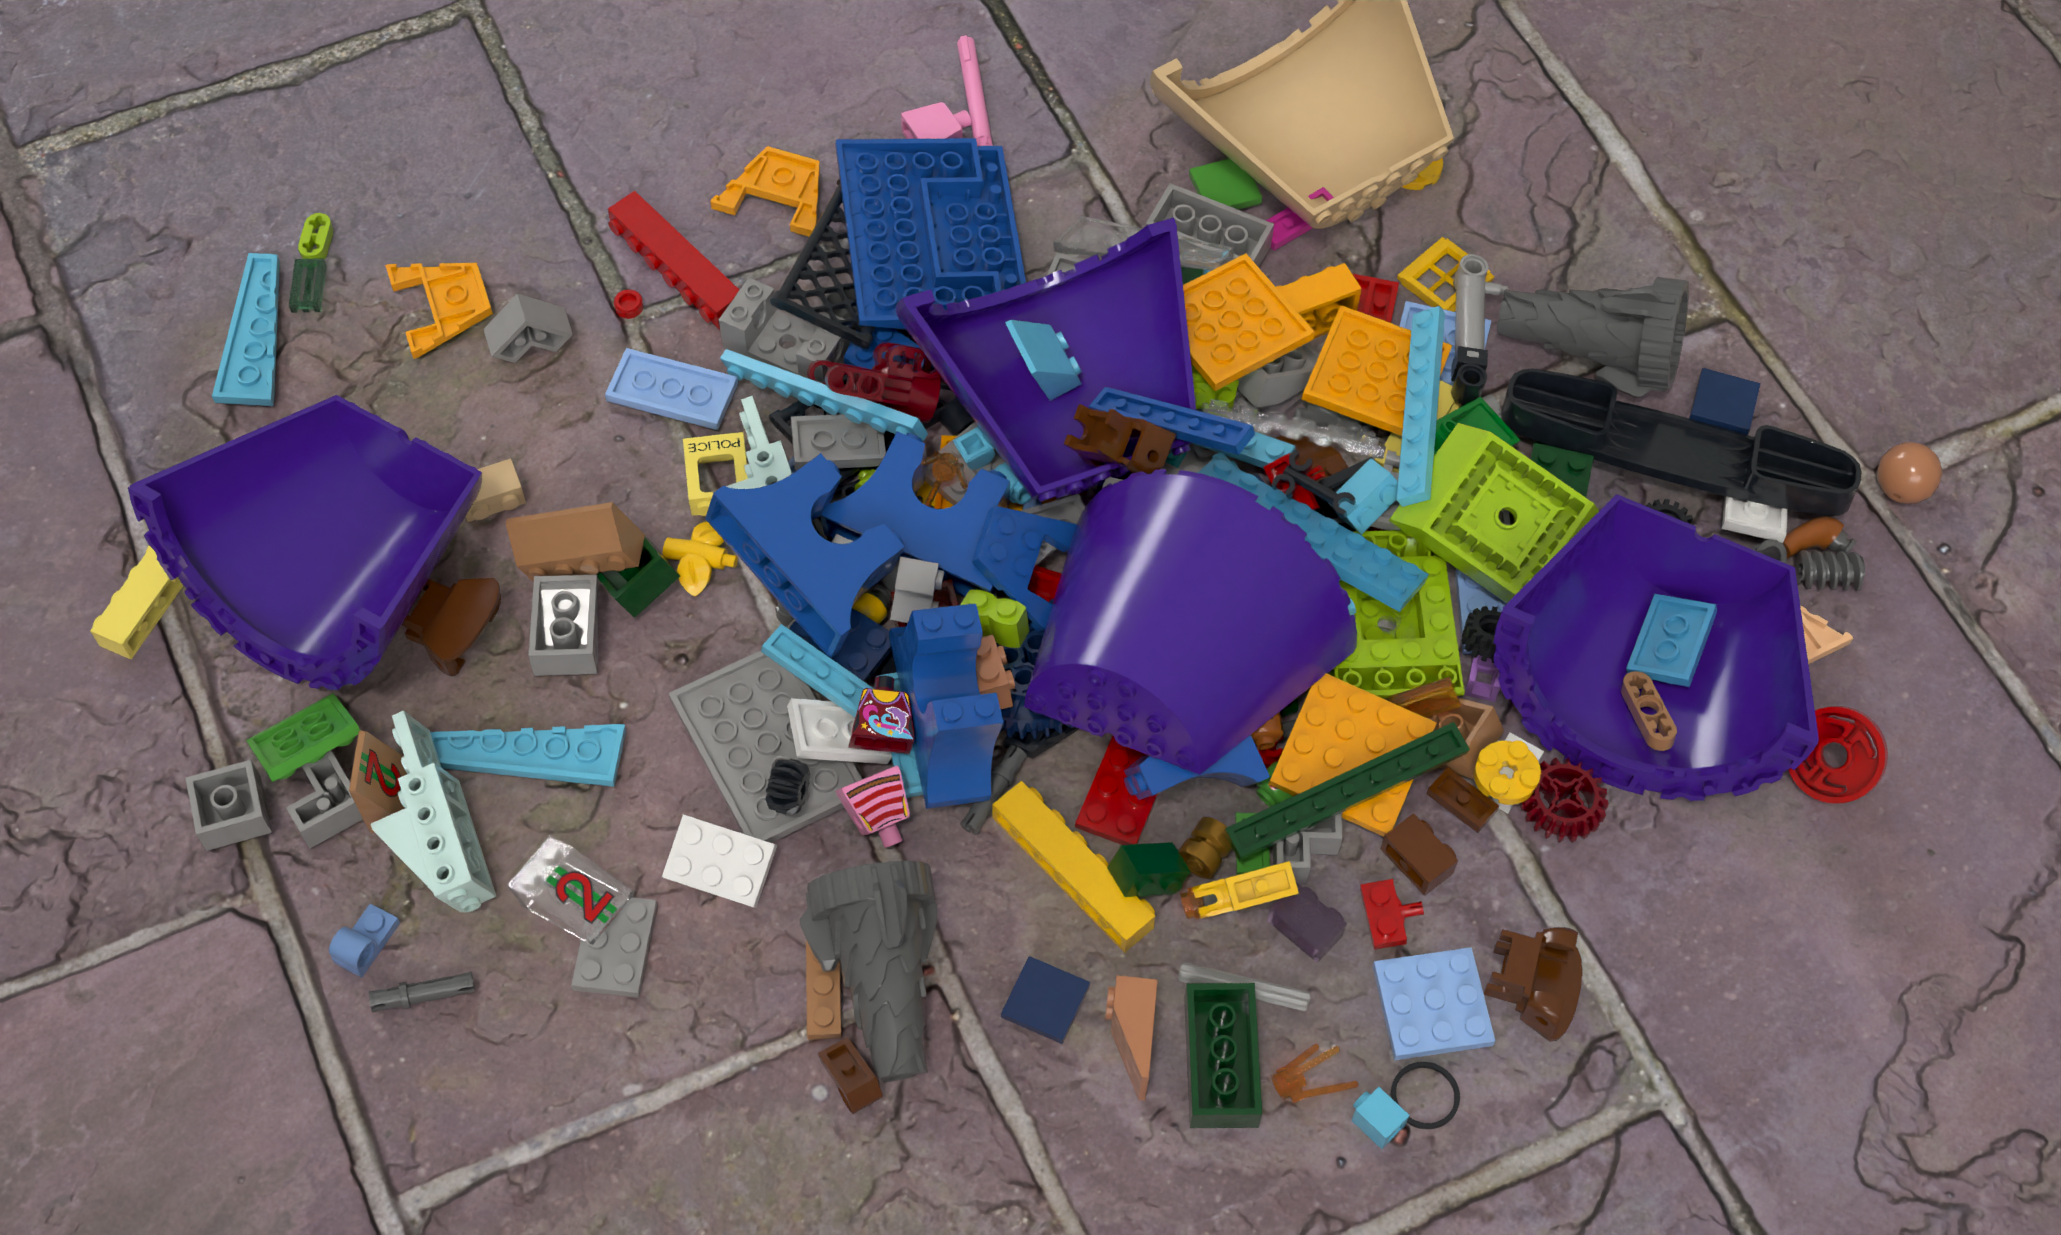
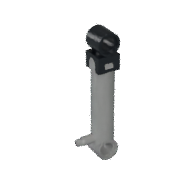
M1475 254L1465 255L1461 259L1453 281L1456 288L1455 356L1451 365V381H1454L1451 389V395L1456 402L1462 405H1466L1481 397L1487 380L1485 371L1488 364V350H1484L1485 294L1504 295V290H1509L1508 286L1485 282L1489 268L1488 263L1484 258Z

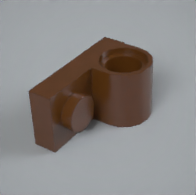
M848 1037L818 1053L821 1063L836 1083L845 1105L852 1114L883 1097L876 1076Z

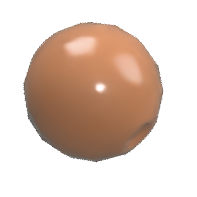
M1903 442L1890 448L1881 457L1877 478L1881 490L1893 501L1904 504H1917L1935 493L1939 487L1943 471L1939 457L1929 447L1920 443Z

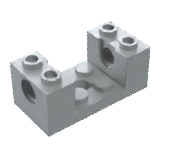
M751 278L746 280L719 319L723 348L808 378L807 369L813 361L827 360L844 364V355L850 344L849 341L818 326L816 327L777 310L770 303L775 293L774 288ZM824 312L823 316L830 318L829 314ZM835 315L837 319H839V320H845V319H843V318H841V317ZM786 341L795 343L794 347L788 349L782 348L780 345ZM825 365L818 366L814 371L815 379L818 382H824L825 375L829 369Z

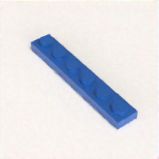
M1104 387L1088 406L1089 409L1109 412V409H1114L1125 417L1144 419L1176 433L1177 439L1236 455L1242 452L1255 435L1253 425L1109 387Z

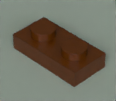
M1449 767L1443 771L1427 791L1429 797L1477 833L1480 832L1499 808L1497 803L1486 797L1481 791Z

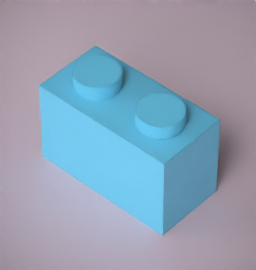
M1370 458L1336 492L1337 494L1348 492L1355 497L1356 501L1354 505L1347 501L1340 503L1339 507L1347 513V516L1341 519L1362 535L1396 501L1398 481L1388 470Z

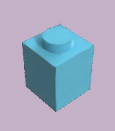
M1378 1087L1371 1095L1366 1091L1357 1099L1353 1105L1355 1112L1351 1121L1375 1144L1383 1149L1405 1127L1410 1115Z

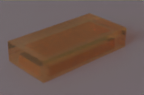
M1450 677L1389 696L1390 702L1425 718L1461 707L1459 696Z

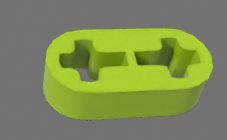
M314 213L304 223L298 250L306 264H319L325 260L328 254L334 229L329 216L326 214Z

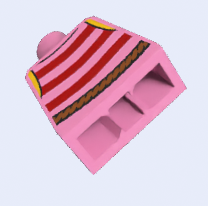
M898 765L835 790L838 798L862 835L878 831L884 848L903 841L896 823L910 817V812Z

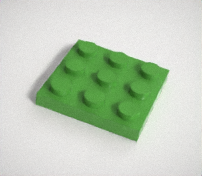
M332 693L246 741L271 781L274 782L277 779L282 780L290 777L296 772L297 768L306 763H314L321 760L326 755V752L335 747H343L354 741L360 729L355 720Z

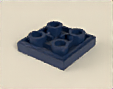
M1702 368L1689 419L1748 435L1761 383Z
M1029 956L1001 1012V1018L1063 1045L1088 992L1090 982Z

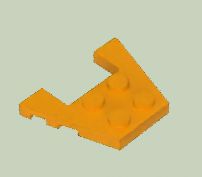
M767 146L744 168V173L736 180L732 179L726 185V190L719 196L715 195L711 199V209L735 216L746 194L797 208L790 222V231L809 237L817 224L820 161Z
M422 263L411 264L410 267H397V264L385 265L393 292L420 284L424 285L435 324L405 332L413 359L419 358L493 314L477 263H439V267H423Z

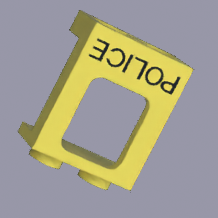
M743 432L683 439L688 499L692 516H706L714 493H705L700 490L698 464L734 460L736 483L748 479L744 469V465H747V456Z

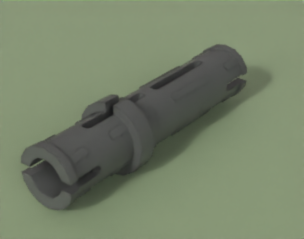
M1010 745L998 766L991 769V798L989 801L974 802L960 823L967 832L970 833L974 829L972 834H979L980 829L992 812V804L1002 796L1007 787H1011L1014 783V775L1027 758L1026 753L1019 747L1014 751L1016 747Z
M472 971L418 983L407 984L406 981L399 983V986L369 991L371 1011L373 1013L402 1006L403 1009L411 1008L412 1004L475 993Z

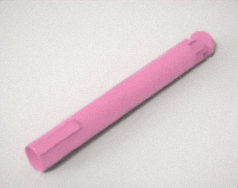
M967 35L961 36L957 46L968 110L972 122L973 138H976L977 146H993L975 42L973 38L967 37Z

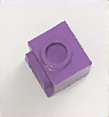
M1480 655L1476 658L1472 657L1464 695L1495 702L1500 690L1498 681L1500 673L1498 668L1495 667L1490 658H1487V661L1484 662L1481 661L1482 656ZM1477 671L1492 675L1491 684L1475 681Z

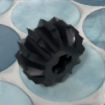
M781 759L775 763L771 769V775L766 788L767 795L765 800L769 809L785 815L786 813L794 815L801 810L802 805L805 804V798L810 785L809 778L811 774L807 764L795 759Z

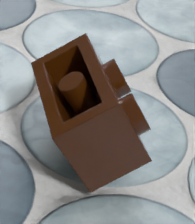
M1414 813L1384 835L1380 848L1424 896L1450 877L1458 863L1453 849L1445 843L1442 844L1434 835L1431 826L1426 821L1420 820Z

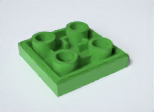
M1230 159L1189 169V177L1199 195L1238 210L1262 203V196L1254 179Z

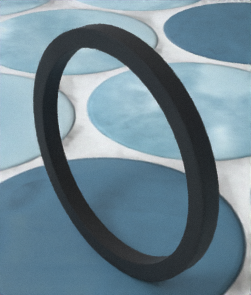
M1416 1062L1405 1066L1396 1075L1391 1087V1098L1398 1105L1396 1089L1399 1080L1407 1072L1417 1068H1428L1439 1072L1449 1081L1454 1091V1106L1444 1119L1434 1123H1423L1409 1117L1407 1123L1420 1129H1436L1447 1124L1455 1116L1460 1104V1091L1454 1077L1443 1067L1431 1062Z

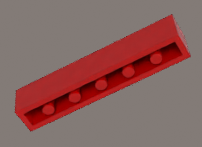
M633 191L609 207L610 221L608 224L612 232L616 236L621 235L634 253L642 255L649 268L653 271L657 270L669 287H675L688 305L693 304L707 323L712 322L720 329L719 319L740 289L636 191Z

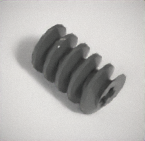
M1801 550L1796 557L1797 585L1800 584L1801 580H1804L1806 589H1811L1813 581H1816L1818 589L1822 590L1826 581H1829L1830 589L1836 590L1838 582H1841L1843 591H1847L1850 583L1853 582L1855 591H1860L1865 577V563L1863 557L1859 556L1856 552H1850L1847 555L1840 551L1834 555L1833 552L1826 551L1822 555L1817 550L1812 551L1811 554L1807 550Z

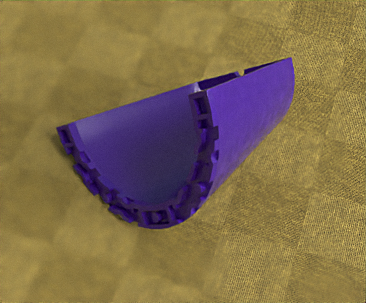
M1174 217L1149 224L1127 238V240L1108 248V253L1101 256L1102 260L1096 254L1074 264L1075 268L1066 272L1059 270L1048 276L999 292L959 303L946 304V310H944L942 304H933L935 299L931 289L903 297L895 307L900 322L1033 500L1039 499L1041 502L1053 497L1058 499L1069 494L1071 496L1089 490L1088 488L1102 486L1105 479L1109 477L1120 478L1126 475L1127 472H1130L1126 465L1104 462L1106 465L1100 467L1089 466L1084 463L1077 452L1064 445L1067 434L1073 435L1078 439L1083 435V426L1073 419L1078 405L1081 404L1089 408L1088 406L1104 387L1196 410L1177 225ZM1016 320L1051 325L1055 333L1061 331L1069 345V348L1065 349L1068 358L1074 356L1082 371L1078 374L1082 384L1050 401L1029 371L1006 322ZM1129 438L1122 457L1131 460L1138 438ZM1176 439L1172 443L1169 454L1172 453L1173 456H1177L1190 451L1189 445L1192 442Z
M335 395L137 481L128 487V492L137 521L140 522L144 519L149 531L144 534L148 545L155 551L157 560L170 580L178 577L186 588L184 591L185 595L190 600H196L191 604L192 608L200 616L207 619L211 627L220 636L228 632L238 641L234 645L237 650L282 678L297 684L303 679L311 681L309 683L310 688L319 689L323 686L328 690H338L343 685H356L360 683L378 665L476 500L481 489L482 472L435 448L424 440L415 437L410 441L407 433L402 428L396 427L379 416L360 408L355 403Z
M1166 469L1154 470L1152 474L1137 472L1130 474L1125 480L1114 484L1110 483L1102 488L1082 511L1076 523L1026 692L1024 708L1096 736L1103 737L1105 733L1112 734L1117 743L1124 747H1129L1153 758H1158L1201 775L1355 651L1357 647L1355 615L1349 614L1348 606L1351 601L1347 591L1341 588L1339 584L1341 578L1328 558L1321 559L1311 544L1305 540L1307 533L1297 524L1289 522L1285 518L1284 513L1276 507L1272 506L1268 510L1256 502L1259 496L1237 485L1205 474L1180 470L1177 475L1166 474Z
M1616 494L1502 609L1493 643L1496 644L1494 664L1500 673L1498 681L1505 698L1511 699L1522 715L1521 723L1530 733H1534L1540 738V743L1547 750L1551 751L1554 747L1565 755L1563 761L1569 757L1571 765L1574 766L1582 761V769L1587 771L1593 768L1592 778L1602 777L1603 783L1643 795L1645 790L1660 792L1661 799L1671 800L1677 797H1684L1689 801H1705L1706 795L1732 792L1734 796H1739L1758 790L1759 786L1763 783L1772 784L1780 780L1786 770L1789 768L1795 770L1818 744L1819 737L1796 570L1791 565L1715 534L1709 538L1701 537L1696 532V526ZM1654 594L1716 604L1717 614L1690 687L1652 680L1677 728L1674 745L1664 751L1655 750L1648 746L1621 694L1623 679L1627 674L1626 668ZM1651 707L1640 708L1643 713L1648 715L1657 713Z

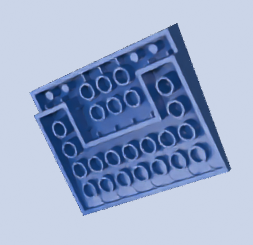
M976 138L835 140L859 325L906 329L897 317L895 311L897 303L903 297L930 289L935 299L933 304H942L944 310H946V304L963 302L1026 283L1002 146H977Z

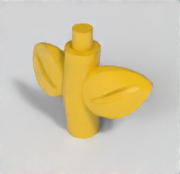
M708 522L700 523L694 527L691 540L667 537L663 545L662 554L666 559L680 560L677 572L680 575L678 579L684 589L694 597L702 593L709 583L712 567L723 570L725 566L735 568L738 563V556L728 554L727 549L720 547L724 540Z

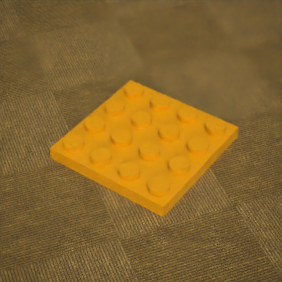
M1247 253L1183 285L1191 363L1214 391L1314 340V330Z
M1340 305L1301 400L1402 436L1411 330ZM1445 342L1442 345L1440 376L1452 348V345Z
M1326 673L1310 687L1268 785L1295 796L1433 732L1437 723ZM1413 779L1342 812V818L1384 837L1385 834L1393 829Z

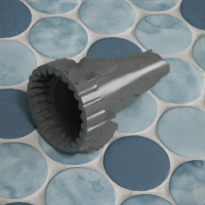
M1657 277L1653 285L1629 288L1628 290L1603 288L1588 291L1569 289V293L1542 289L1536 290L1535 293L1505 289L1497 323V332L1513 339L1544 343V348L1565 351L1571 355L1587 358L1606 365L1596 371V379L1607 382L1616 389L1633 397L1641 398L1650 390L1665 392V390H1670L1673 386L1680 361L1688 313L1689 281Z
M921 861L871 863L834 871L812 880V882L807 884L808 892L805 894L808 908L800 918L801 929L814 956L820 962L823 972L834 971L839 961L841 962L844 988L850 987L856 1024L862 1030L866 1048H869L873 1067L878 1077L884 1082H892L910 1078L917 1074L928 1073L922 1038L925 1020L921 998L927 995L921 963H926L937 923V904L934 901L936 899L929 864Z

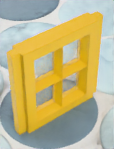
M1441 237L1397 275V279L1404 287L1429 306H1440L1444 310L1456 312V288L1453 281L1461 259L1468 254L1448 238ZM1489 269L1485 277V282H1492L1495 277L1490 273L1491 271Z

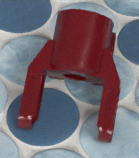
M883 342L874 350L875 366L872 369L827 360L813 361L807 369L808 379L818 382L814 377V371L818 366L825 365L829 370L825 375V381L819 383L825 384L831 391L864 398L914 416L921 423L930 422L937 407L941 376L936 369L931 372L932 364L920 348ZM882 352H886L885 359L882 358ZM894 355L903 356L902 362L893 360ZM910 358L915 359L914 370L912 369L913 365L909 364ZM844 374H846L847 376V382L845 385L843 383Z

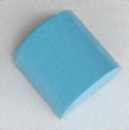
M979 427L953 440L955 447L969 469L982 468L994 458V449Z

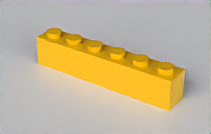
M1020 781L992 804V818L1126 953L1154 929L1155 911L1145 899L1140 900L1137 896L1124 897L1107 869L1109 864L1106 859L1099 853L1095 855L1087 847L1084 837L1077 831L1072 832L1065 825L1062 815L1055 809L1050 810L1043 803L1044 800L1041 794L1034 787L1028 788Z

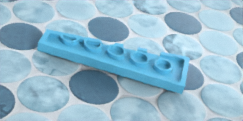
M248 253L212 394L215 403L274 405L280 260L277 254Z
M625 724L584 725L582 729H566L565 726L552 727V730L535 731L533 728H521V731L512 732L491 729L430 733L443 769L614 787L626 727Z

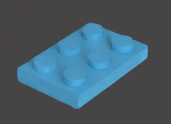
M1654 594L1628 662L1627 674L1638 671L1648 675L1651 680L1690 687L1717 614L1716 604Z

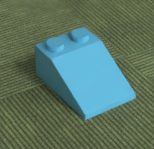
M1016 320L1006 322L1029 371L1050 401L1082 384L1078 377V374L1082 371L1074 356L1068 358L1065 349L1069 348V345L1061 331L1055 333L1051 325Z

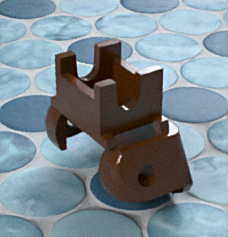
M1079 404L1073 419L1083 426V435L1078 439L1073 435L1067 434L1064 445L1077 452L1084 463L1092 467H1100L1106 465L1104 462L1126 465L1131 473L1144 472L1152 474L1154 470H1159L1164 466L1172 443L1177 439V434L1144 419L1125 417L1114 409H1109V412L1092 410ZM1129 438H1138L1131 460L1122 457Z
M495 578L460 579L457 583H453L451 588L428 579L423 587V590L426 592L411 615H407L401 624L409 628L405 632L406 638L423 645L430 660L444 674L455 676L460 672L466 661L459 657L473 645L487 623L492 622L499 611L501 604L500 585Z
M1554 927L1543 929L1542 932H1536L1535 938L1502 929L1499 940L1509 943L1497 941L1494 946L1493 953L1503 955L1504 960L1501 973L1492 972L1489 982L1495 984L1487 983L1484 995L1515 1003V1010L1521 1013L1520 1020L1549 1042L1558 1041L1566 1033L1577 1008L1583 974L1582 959L1576 947L1578 932L1567 927Z

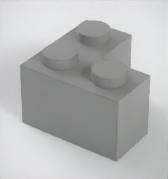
M516 294L483 329L491 357L516 363L531 346L557 352L573 335L564 307L521 294Z
M900 557L890 620L908 623L913 610L938 608L939 602L933 601L935 589L941 590L944 571L938 570L939 563Z
M332 751L327 752L321 760L302 766L315 792L286 807L309 849L363 820L349 792L350 781Z
M1342 813L1274 844L1273 865L1290 861L1296 884H1306L1310 871V854L1338 855L1342 842Z

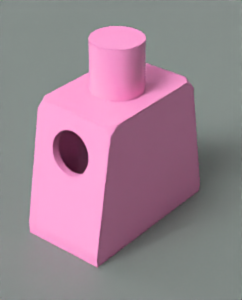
M942 102L901 113L902 133L906 139L962 138V129L972 125L970 115L966 110L952 114L946 104Z

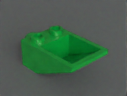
M1479 397L1436 421L1434 456L1458 423L1490 431L1512 447L1516 446L1521 440L1483 398Z

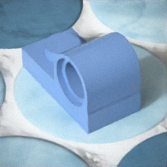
M369 904L352 929L345 926L335 934L329 947L331 959L338 966L362 978L399 926V919Z

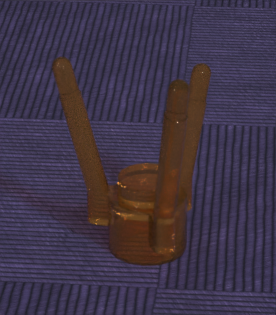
M935 451L932 456L921 461L922 465L934 462L932 473L936 480L924 504L928 507L931 506L941 483L952 480L956 473L963 489L968 487L963 471L964 464L959 463L958 459L951 453L940 454L938 451Z
M1314 1044L1286 1066L1276 1070L1275 1074L1271 1075L1273 1085L1281 1099L1285 1100L1290 1097L1293 1103L1308 1097L1356 1088L1359 1084L1357 1081L1302 1091V1087L1307 1085L1303 1073L1340 1051L1338 1046L1297 1067L1319 1049V1045Z

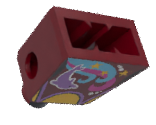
M886 675L878 676L875 678V689L865 688L862 690L848 748L910 754L914 742V730L909 695L906 692L894 691L895 680L893 677Z

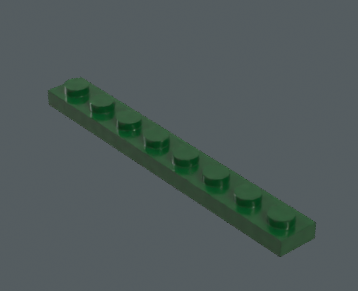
M1452 722L1225 828L1224 834L1240 861L1467 754L1470 748L1455 722Z

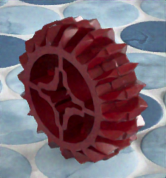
M1556 757L1551 760L1550 765L1545 761L1539 764L1541 775L1538 786L1533 791V794L1520 805L1521 811L1527 812L1525 816L1526 822H1536L1533 827L1534 832L1543 829L1546 831V839L1554 834L1557 835L1558 843L1563 841L1565 836L1573 843L1578 835L1585 839L1589 836L1590 831L1593 833L1597 831L1600 826L1599 823L1603 822L1606 817L1605 811L1609 805L1608 800L1605 799L1607 789L1600 787L1602 777L1592 778L1593 768L1587 771L1583 770L1582 761L1578 762L1576 766L1571 765L1569 757L1564 760L1563 764ZM1539 791L1544 794L1543 798L1549 803L1548 809L1543 804ZM1579 791L1584 795L1588 808L1584 806V801L1579 797Z

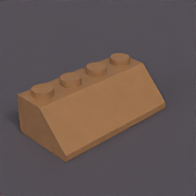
M613 502L508 518L506 520V528L516 566L533 582L534 576L595 575L598 572L622 571L625 568L639 567L645 534Z

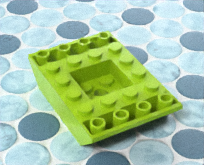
M1458 423L1434 456L1430 500L1404 507L1399 505L1388 521L1498 598L1508 603L1599 510L1593 502L1492 432ZM1503 510L1511 512L1514 516V524L1504 525L1501 523L1498 517L1499 512Z
M1402 530L1365 531L1362 536L1366 540L1389 550L1393 555L1408 563L1415 564L1420 570L1429 575L1425 584L1400 612L1340 579L1339 584L1341 588L1347 591L1349 598L1353 601L1356 608L1354 615L1357 629V647L1350 656L1333 668L1329 675L1380 698L1463 696L1465 692L1446 561ZM1380 622H1389L1394 626V630L1390 632L1383 631L1379 628L1378 624Z

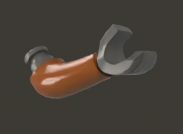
M1823 516L1813 518L1788 532L1783 543L1770 539L1757 544L1752 550L1787 563V558L1811 547H1817L1821 550H1825L1828 547L1833 552L1838 550L1848 554L1857 541L1853 538L1847 539L1848 534L1842 530L1844 524L1836 518Z

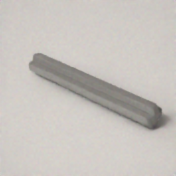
M1183 962L1180 966L1178 980L1181 982L1255 983L1256 1000L1301 1011H1306L1309 1005L1310 993L1308 991Z

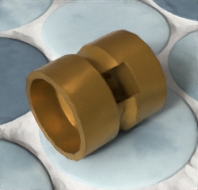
M1202 817L1192 830V838L1186 839L1178 851L1191 873L1204 879H1210L1214 876L1222 864L1221 858L1226 857L1232 849L1224 834L1227 826L1217 819Z

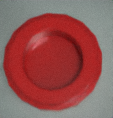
M634 290L619 292L613 302L616 313L624 319L637 317L641 314L644 307L641 295Z

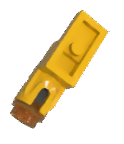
M1287 861L1187 888V892L1180 893L1186 919L1195 917V920L1292 896L1299 894L1291 863Z

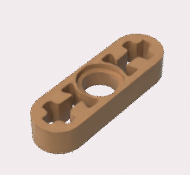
M1638 671L1626 674L1623 679L1621 694L1646 743L1655 750L1664 751L1670 749L1674 745L1677 728L1651 678L1645 673ZM1651 707L1657 713L1648 715L1643 713L1640 708Z

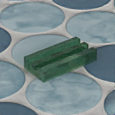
M324 258L295 259L289 299L291 313H297L298 309H302L303 312H309V309H314V312H321L326 273ZM303 267H307L303 301H299ZM315 267H317L313 301H310Z

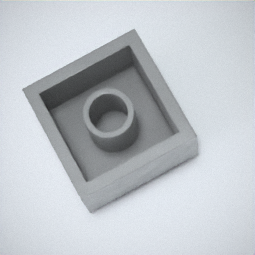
M251 760L186 777L195 832L206 851L272 833L261 776Z

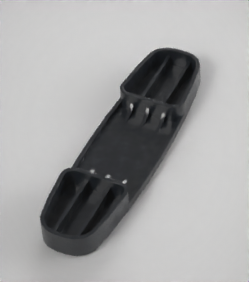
M1533 368L1523 369L1514 373L1511 377L1501 410V419L1512 431L1544 444L1593 455V460L1672 483L1788 510L1829 517L1842 515L1849 510L1861 482L1862 471L1860 464L1852 455L1839 448L1774 426H1761L1757 429L1755 436L1752 437L1686 417L1616 401L1617 390L1615 387L1607 382Z

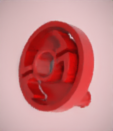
M1829 706L1815 710L1819 740L1817 746L1806 758L1812 769L1807 766L1804 760L1795 770L1792 768L1788 769L1792 779L1807 795L1826 803H1847L1867 795L1881 781L1887 767L1888 749L1882 731L1870 717L1850 707ZM1830 716H1838V717L1848 718V719H1851V720H1853V721H1855V722H1851V721L1846 720V719H1840V718H1837V717H1830ZM1866 732H1868L1869 735L1871 736V738H1872V740H1873V743H1874V746H1875L1876 749H1877V756H1876V758H1872V757H1875V755H1876V750H1875V748L1873 747V744H1872V742H1871V740H1870V738H1869V736H1868V734H1867ZM1829 743H1839L1846 749L1847 760L1843 766L1832 767L1825 761L1823 753ZM1827 779V781L1830 782V783H1832V784L1846 786L1847 791L1844 792V791H1845V787H1839V786H1834V785L1828 784V783H1826L1825 780Z

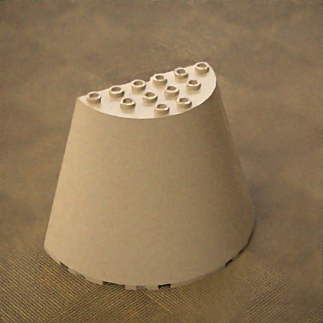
M1337 0L1339 3L1332 10L1326 5L1309 20L1312 26L1306 31L1301 32L1298 28L1284 41L1275 44L1249 61L1220 73L1214 78L1201 79V86H1198L1195 80L1181 81L1183 67L1176 58L1152 71L1150 78L1152 92L1159 101L1312 228L1330 227L1347 219L1353 222L1364 214V210L1370 207L1375 210L1387 201V196L1403 185H1407L1415 180L1418 174L1433 161L1444 157L1449 152L1447 147L1454 139L1407 0ZM1324 187L1334 198L1326 201L1321 196L1311 200L1308 196Z

